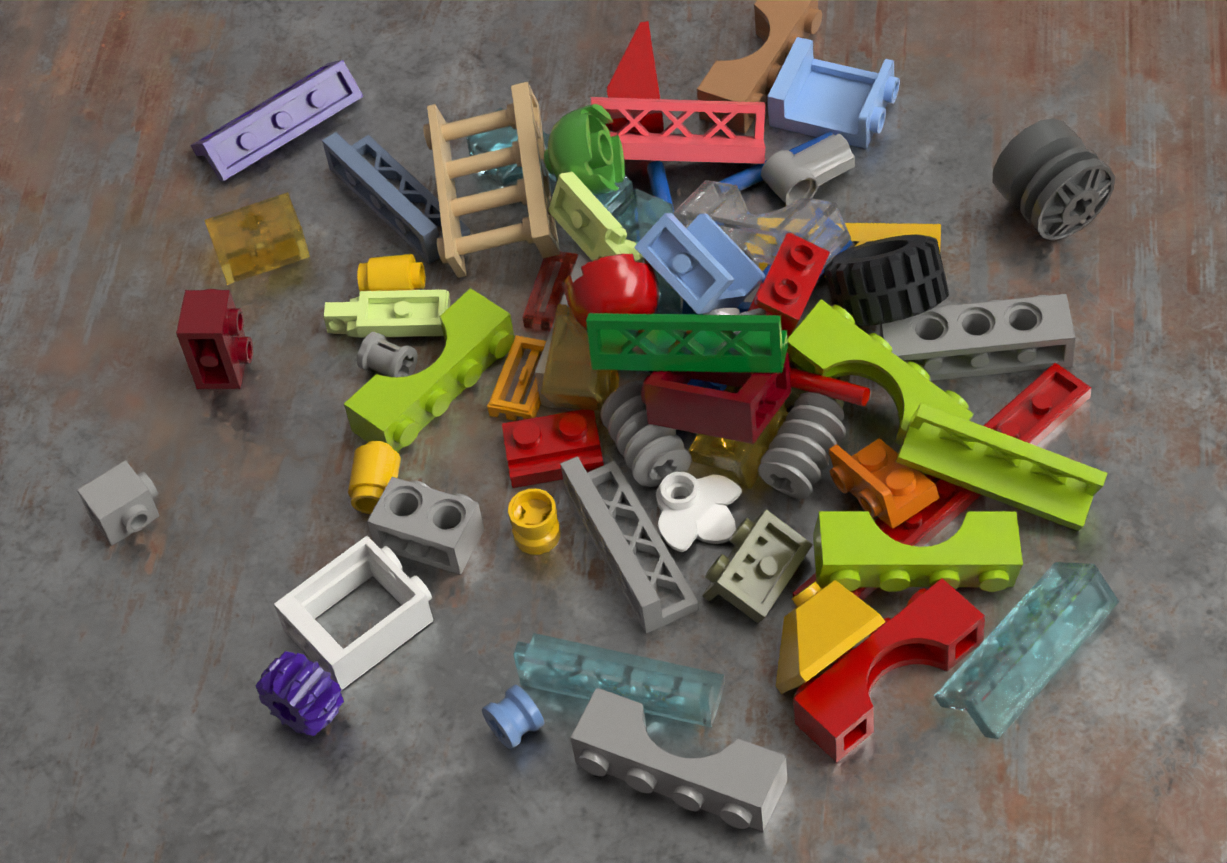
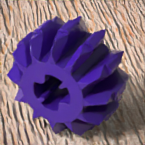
M285 651L279 658H275L268 665L255 685L260 702L269 708L270 715L276 716L281 720L282 725L287 724L296 733L300 734L304 732L306 735L315 736L321 729H325L339 713V708L344 703L340 693V685L330 678V672L324 671L319 667L317 661L312 662L301 653L294 654Z

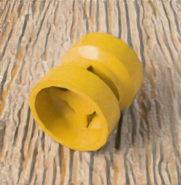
M526 489L517 493L508 505V515L516 546L522 552L530 555H540L549 552L557 545L561 535L553 497L547 491L541 489Z

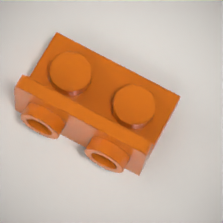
M880 438L852 456L837 444L828 449L833 465L829 472L838 489L845 494L847 492L852 493L858 499L864 511H869L872 518L878 516L892 529L939 499L936 484L920 471L895 462L898 453Z

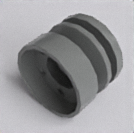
M1052 118L1040 120L1025 128L1008 143L999 155L993 168L992 182L1003 197L1015 209L1020 210L1025 220L1032 224L1043 238L1058 240L1067 238L1082 230L1097 217L1108 203L1114 190L1115 175L1111 168L1104 161H1101L1093 150L1086 148L1082 139L1064 121Z

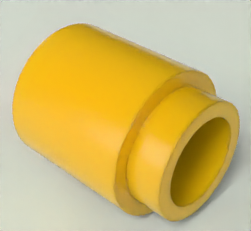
M413 254L369 258L367 263H359L357 280L359 292L419 290L425 288L426 276L424 265L422 262H416Z
M370 441L365 445L359 446L354 451L348 495L351 498L352 507L357 511L371 514L391 477L398 478L401 457L389 444L382 441Z

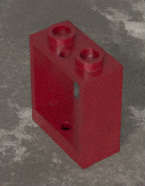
M786 353L782 373L654 371L644 380L641 391L642 401L646 404L648 424L754 444L791 394L789 353ZM691 379L740 387L741 389L736 394L687 384Z

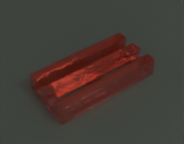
M560 251L559 255L543 258L522 317L525 328L533 329L534 324H540L541 330H551L564 292L565 279L570 275L573 264L575 265L579 254ZM560 262L562 264L555 279L545 312H540L539 310L555 264Z

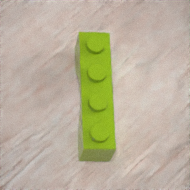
M470 288L439 316L446 346L435 363L419 373L405 377H387L376 374L344 403L352 432L367 442H385L397 452L403 447L409 446L428 423L435 417L441 416L459 394L466 388L473 386L490 365L510 351L515 339L510 313Z
M821 299L788 338L787 352L789 353V362L798 369L830 378L846 375L865 377L882 386L893 399L898 411L899 428L895 442L900 446L902 445L911 417L920 403L971 421L974 413L968 410L969 406L961 396L951 390L944 392L930 381L929 374L921 366L911 361L908 363L904 362L892 353V347L885 339L875 333L868 335L856 326L854 318L838 305L831 307Z
M819 511L813 532L816 582L820 587H825L836 580L849 591L856 590L859 587H881L885 591L898 592L908 587H931L942 578L954 589L958 587H980L984 591L995 592L1004 590L1007 587H1014L1023 566L1016 511H967L962 526L951 538L940 544L926 547L910 546L890 538L876 525L869 511Z

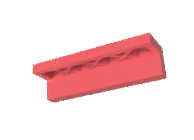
M591 97V105L597 104L604 109H618L629 120L618 132H609L611 137L619 135L624 160L765 164V102ZM628 110L640 111L635 116H633ZM651 110L662 111L672 121L661 133H649L639 122ZM671 111L684 112L679 117H676ZM693 112H706L716 124L705 134L701 135L692 134L682 123ZM714 112L727 114L720 119ZM737 113L755 114L754 136H736L725 124ZM634 126L640 133L628 131ZM676 128H678L683 134L670 133H672ZM720 129H722L726 135L714 134Z

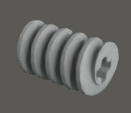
M630 382L616 389L606 399L600 412L601 421L608 429L610 437L616 442L618 451L624 456L626 465L632 470L634 479L640 485L657 487L667 475L674 472H686L692 462L691 454L684 449L682 439L676 436V429L648 424L646 404L643 403L641 398L644 382Z
M813 392L803 393L797 398L794 408L786 416V422L781 425L777 436L769 445V450L761 458L758 472L768 485L779 492L797 499H807L812 494V484H816L820 480V470H824L829 464L830 455L828 449L836 445L837 442H840L846 435V429L842 424L845 418L844 411L840 404L827 396Z

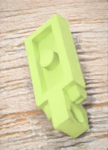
M573 172L559 174L548 212L587 256L594 261L606 256L633 254L635 262L643 263L644 257L634 248L637 244L626 239V230L622 228V225Z
M446 289L360 291L359 297L350 299V302H325L324 321L327 333L347 334L348 336L358 338L366 337L371 332L380 333L385 337L444 336L439 316L450 307V294Z

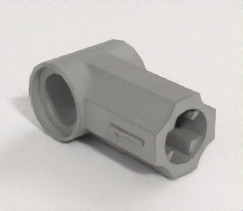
M840 133L837 135L833 134L795 155L789 150L775 153L765 162L761 176L788 207L797 208L803 206L814 196L819 185L855 167V156L851 152L848 141Z

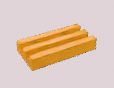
M515 336L487 405L489 416L498 418L500 413L506 414V419L516 421L517 416L523 417V420L536 417L541 405L536 377L526 403H522L546 341ZM525 349H531L526 364L519 376L510 402L505 401Z

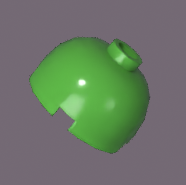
M592 104L565 114L553 125L548 139V149L544 151L545 165L550 174H555L558 180L559 174L573 172L593 195L617 191L619 187L615 183L623 182L625 176L622 143L619 135L610 136L606 124L612 123L613 120L602 106Z

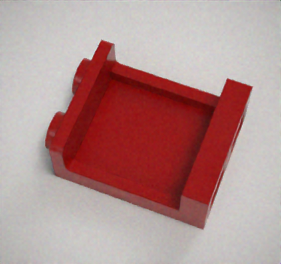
M787 233L748 311L761 308L766 311L767 315H781L782 330H787L788 339L804 311L830 252L792 233Z

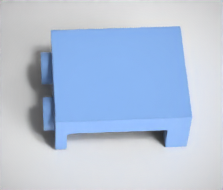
M797 37L767 96L769 126L814 137H819L828 132L834 135L840 133L848 141L849 145L867 149L873 134H879L882 131L886 117L885 108L888 102L894 103L898 95L900 79L894 77V60L885 59L879 73L822 61L813 57V40Z
M664 213L634 247L697 314L708 313L711 310L720 308H737L765 278L762 270L706 213L699 214L687 228L672 213Z

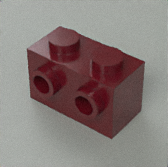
M185 290L176 335L196 389H241L245 364L252 362V339L245 336L243 312L241 308L235 307L230 290Z

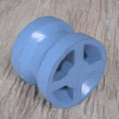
M518 685L510 687L505 692V698L499 703L490 702L482 708L483 717L492 732L503 745L511 750L520 744L523 734L527 731L536 732L545 724L536 704Z

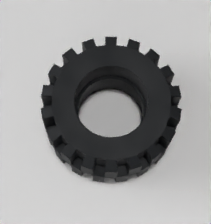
M902 235L871 241L838 253L824 265L832 305H838L845 309L854 318L856 326L879 325L913 317L936 307L949 296L938 241L930 236Z

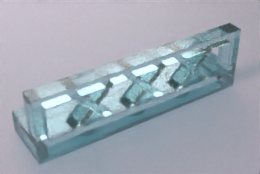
M1055 562L938 690L934 697L939 705L943 708L967 711L985 737L999 739L1119 603V600L1096 565ZM1063 580H1066L1062 585L1058 586ZM971 685L966 692H963L967 686Z
M533 633L530 644L518 641L513 653L520 685L586 700L591 699L597 687L643 704L644 713L711 728L725 688L724 674Z

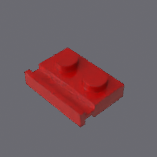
M594 408L502 423L512 488L563 480L560 464L577 456L587 473L604 466Z

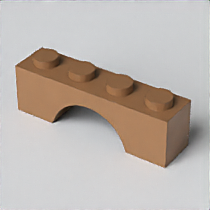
M757 0L754 4L756 35L765 42L764 45L753 54L741 59L715 61L697 88L698 100L765 102L766 108L767 96L796 38L807 39L810 34H815L820 27L822 11L818 9V0ZM699 112V119L716 124L706 112ZM714 112L720 119L727 114ZM737 113L725 125L729 129L745 134L753 123L755 114Z

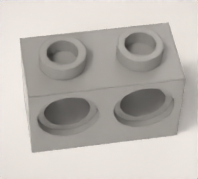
M391 477L367 521L372 540L380 549L387 546L396 555L460 575L485 530L479 503L473 501L468 496L460 493L448 494L432 489L425 483L417 480L405 481L395 477Z

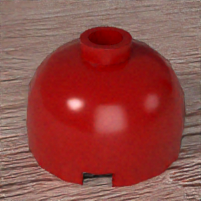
M633 254L606 256L588 262L581 266L583 274L581 277L573 282L570 274L565 279L563 289L567 304L573 317L586 331V319L589 313L654 314L658 305L660 291L656 271L645 258L644 263L635 262Z

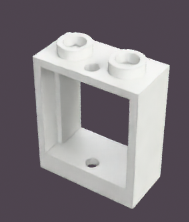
M365 536L274 603L283 630L313 662L317 661L320 668L330 672V678L340 685L341 691L434 621L428 602L432 599V596L427 586L415 575L409 578L402 571V565L393 551L387 546L380 549L368 536ZM373 576L402 606L343 649L315 619Z

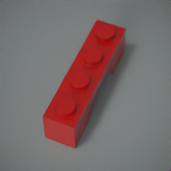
M941 578L928 590L926 588L918 590L909 599L902 611L892 619L889 617L884 618L885 623L870 633L866 640L856 648L852 647L837 658L832 667L819 678L812 677L797 690L793 698L795 724L836 763L874 733V706L869 694L882 676L893 669L912 664L929 665L948 672L984 642L985 615L944 579Z

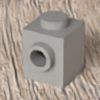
M126 460L77 489L89 517L111 546L130 534L144 529L151 521L160 516L153 501V498L159 495L153 482L144 471L137 475Z

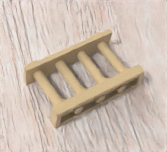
M528 82L511 85L513 103L507 104V109L451 123H446L436 104L427 106L429 123L423 125V131L427 146L433 151L443 237L437 238V247L442 263H449L458 278L467 276L464 255L527 240L528 244L535 243L543 258L560 254L556 221L548 212L552 193L549 172L544 161L545 144L539 103ZM509 126L513 130L517 129L518 140L513 141L511 147L452 161L451 140ZM512 164L522 167L523 178L518 179L516 185L457 198L454 178ZM517 202H522L523 205L528 207L529 217L523 218V223L463 237L461 235L459 216Z

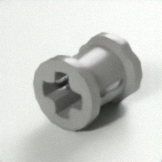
M371 332L363 340L358 351L357 365L363 370H375L388 377H405L413 374L418 355L413 347L407 345L401 348L386 341L384 335Z

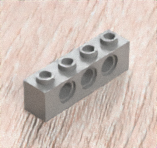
M1066 294L1038 295L1011 300H990L988 302L962 305L947 304L941 307H934L913 317L880 324V336L890 344L893 350L892 353L906 363L911 361L921 366L929 374L930 381L1048 369L1055 362L1061 367L1073 366L1076 337Z

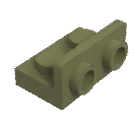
M767 509L753 522L746 517L729 539L735 547L728 557L721 554L709 568L705 578L710 581V584L702 594L708 601H711L719 594L757 623L766 617L813 545Z

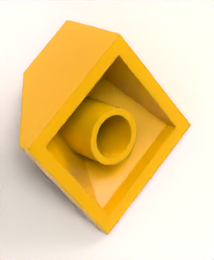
M836 580L822 589L815 581L792 598L797 607L784 616L776 688L783 694L807 682L884 624L885 620L877 611Z

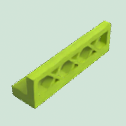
M920 403L911 417L895 461L1076 531H1080L1083 528L1093 497L1104 486L1108 474L1107 472L924 403Z

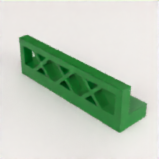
M589 313L586 319L592 370L782 373L788 349L787 330H782L781 315Z

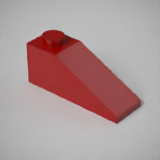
M648 21L639 23L607 86L608 98L660 99ZM605 109L613 120L612 123L606 124L609 132H618L629 121L618 109ZM640 110L628 111L635 116ZM651 110L639 121L649 133H661L664 130L662 111ZM634 126L628 131L640 133Z

